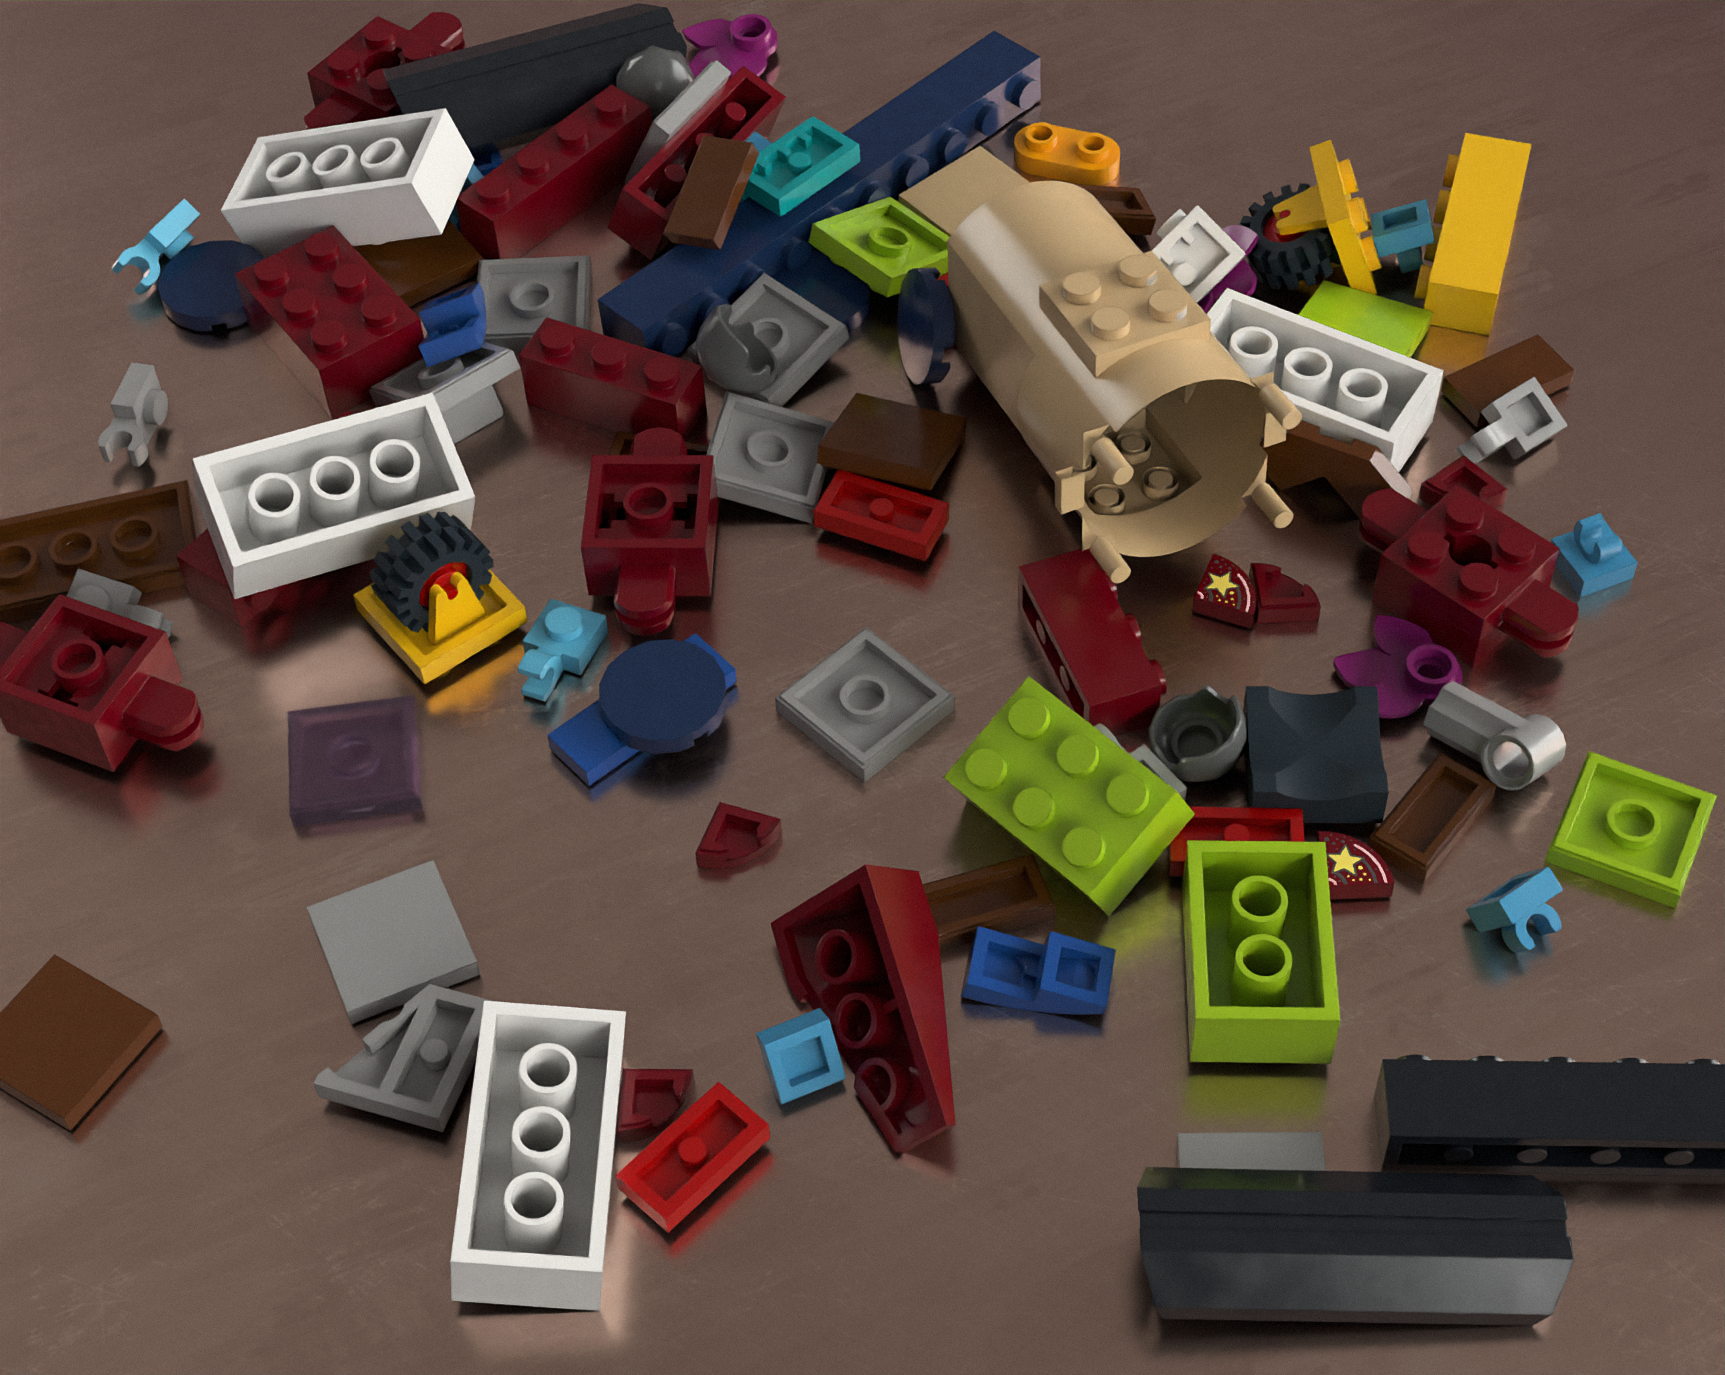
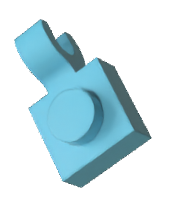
M183 199L148 232L142 241L136 246L124 250L115 261L112 270L118 274L127 265L137 266L143 273V279L134 291L138 295L147 292L160 275L158 260L164 254L171 259L182 252L193 241L195 237L188 230L200 216V213L187 200Z
M550 599L523 640L525 655L518 666V673L529 676L521 689L522 695L546 701L553 692L556 682L564 670L581 675L608 633L606 615Z

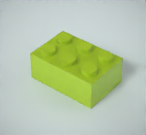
M1030 676L1025 679L943 777L969 803L1030 853H1033L1035 857L1107 916L1113 913L1195 815L1174 788Z
M1187 840L1182 895L1190 1062L1331 1064L1340 1025V1010L1326 843Z

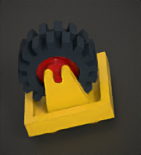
M1331 140L1310 146L1309 150L1317 185L1310 188L1309 184L1300 183L1297 192H1293L1291 186L1286 185L1281 187L1282 195L1274 197L1270 191L1263 195L1265 201L1263 206L1254 202L1248 208L1251 217L1243 216L1240 224L1252 229L1259 236L1255 247L1246 256L1257 279L1262 284L1268 281L1270 287L1277 290L1280 289L1284 281L1288 290H1298V281L1301 280L1306 281L1307 287L1317 284L1316 274L1321 273L1327 278L1334 272L1332 267L1342 265L1350 288L1376 295L1377 290L1372 271L1381 269L1382 266L1373 236L1363 237V232L1372 230L1363 197L1353 199L1351 197V193L1359 190L1350 160L1348 158L1338 161Z
M437 512L435 519L429 513L420 515L419 526L417 527L408 521L401 526L404 534L399 539L391 534L384 542L390 548L387 553L378 551L374 559L375 563L379 566V568L371 569L370 579L374 583L353 594L358 612L424 685L528 622L525 606L490 570V568L494 567L493 559L488 555L490 551L455 515L450 517L446 512Z

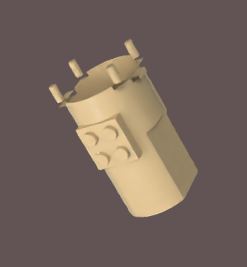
M1036 181L1008 189L983 203L955 229L947 241L948 281L955 316V342L953 343L1020 431L1026 444L1055 482V507L1061 514L1076 510L1082 518V551L1090 548V552L1112 582L1121 583L1131 573L1130 567L1119 553L1135 557H1153L1191 547L1212 536L1239 515L1247 506L1241 498L1248 495L1252 496V499L1276 528H1284L1291 523L1293 519L1292 511L1272 487L1266 483L1268 454L1259 444L1263 437L1264 448L1286 441V430L1295 428L1300 423L1302 414L1280 388L1273 384L1274 372L1250 378L1210 331L1211 319L1152 251L1143 253L1091 193L1077 185L1062 181Z

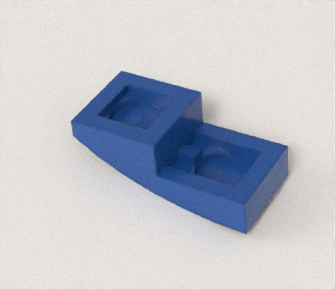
M480 282L427 301L419 311L427 331V335L419 344V349L427 367L482 347L486 334V306Z
M978 926L971 940L960 997L1034 1012L1078 1015L1103 1014L1107 1008L1116 949L1050 931L1044 944Z

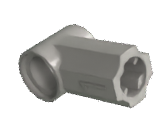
M1454 681L1442 687L1435 701L1429 706L1423 724L1428 728L1427 734L1482 763L1483 770L1488 778L1498 787L1509 791L1520 790L1560 764L1565 756L1566 742L1564 734L1550 718L1539 714L1527 715L1522 718ZM1520 747L1523 749L1527 757L1523 754Z

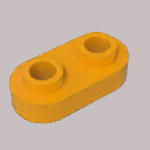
M1038 122L1022 128L1014 138V162L1021 171L1030 175L1079 185L1101 186L1113 181L1117 177L1120 166V148L1113 139L1100 133H1091Z

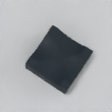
M1246 686L1243 713L1247 724V746L1244 753L1248 807L1302 808L1303 823H1382L1389 790L1381 750L1377 687L1354 686L1334 693L1306 695L1279 691L1269 686Z

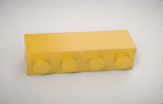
M1465 133L1460 155L1449 153L1442 186L1452 189L1451 191L1440 189L1433 223L1443 225L1442 228L1433 227L1435 243L1426 246L1424 260L1432 261L1433 266L1421 265L1414 297L1425 300L1424 309L1433 312L1430 325L1490 335L1532 144Z

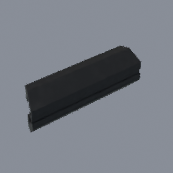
M637 3L387 68L383 72L403 115L446 108L473 158L534 141L611 84L616 87V75L630 56L654 45L674 52L678 50L686 59L687 45L681 33L677 32L673 24L674 20L667 7Z
M1146 1167L1137 1186L1141 1255L1154 1306L1163 1319L1533 1326L1553 1315L1574 1262L1571 1237H1568L1566 1226L1568 1215L1565 1196L1533 1175Z

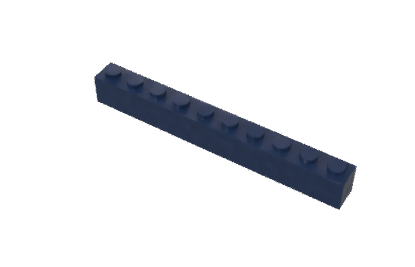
M996 31L991 32L842 133L859 144L861 162L792 210L779 217L748 197L739 203L721 250L678 244L597 299L603 335L676 357L682 350L696 341L700 327L715 306L729 304L731 306L763 273L771 277L783 267L794 271L809 260L812 251H820L809 243L812 223L887 197L898 200L899 194L936 173L949 163L954 162L966 151L986 137L993 135L999 128L1041 100V57Z

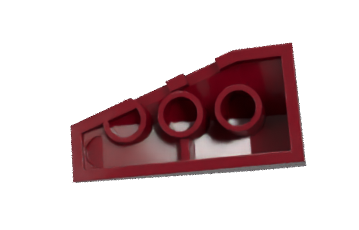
M865 864L777 918L770 925L788 986L799 1003H809L813 1010L821 1008L829 1018L838 1051H840L855 1075L854 1089L895 1152H906L956 1125L939 935L919 871Z

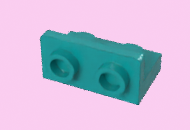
M812 116L759 152L740 202L750 197L781 217L861 162L859 144Z

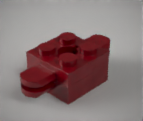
M432 12L411 30H407L384 18L375 17L307 72L315 108L303 118L306 130L403 115L383 70L466 48L460 20L453 14Z
M662 427L650 428L637 433L631 444L630 455H592L581 539V553L588 595L614 596L613 601L617 620L621 628L631 634L646 636L657 634L667 629L674 614L675 596H711L719 505L713 455H687L686 444L681 434L672 429Z
M1458 485L1429 511L1391 488L1377 490L1367 496L1362 504L1357 537L1360 541L1381 554L1372 600L1374 604L1396 618L1414 623L1425 629L1429 633L1432 642L1445 647L1455 657L1472 668L1507 635L1541 657L1556 656L1567 650L1574 635L1579 607L1550 588L1560 550L1559 547Z
M61 594L55 598L30 631L0 622V718L8 733L114 772L137 739L172 751H180L190 746L200 737L204 728V717L198 706V700L194 691L178 686L183 678L165 631Z

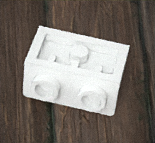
M1198 205L1188 215L1181 209L1176 211L1157 231L1156 234L1162 241L1152 250L1197 304L1246 256V253Z

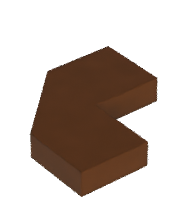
M1302 420L1295 428L1286 430V441L1264 448V437L1261 438L1259 445L1268 454L1266 474L1280 491L1325 476L1359 519L1361 518L1363 502L1368 495L1375 491L1391 488L1408 499L1413 492L1412 488L1381 450L1369 443L1354 439L1351 445L1321 435L1319 426Z

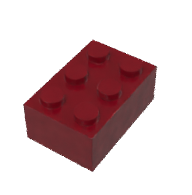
M334 225L234 274L248 323L331 419L340 415L345 409L350 410L372 399L369 390L372 389L371 386L423 358L419 349V344L424 339L420 318Z

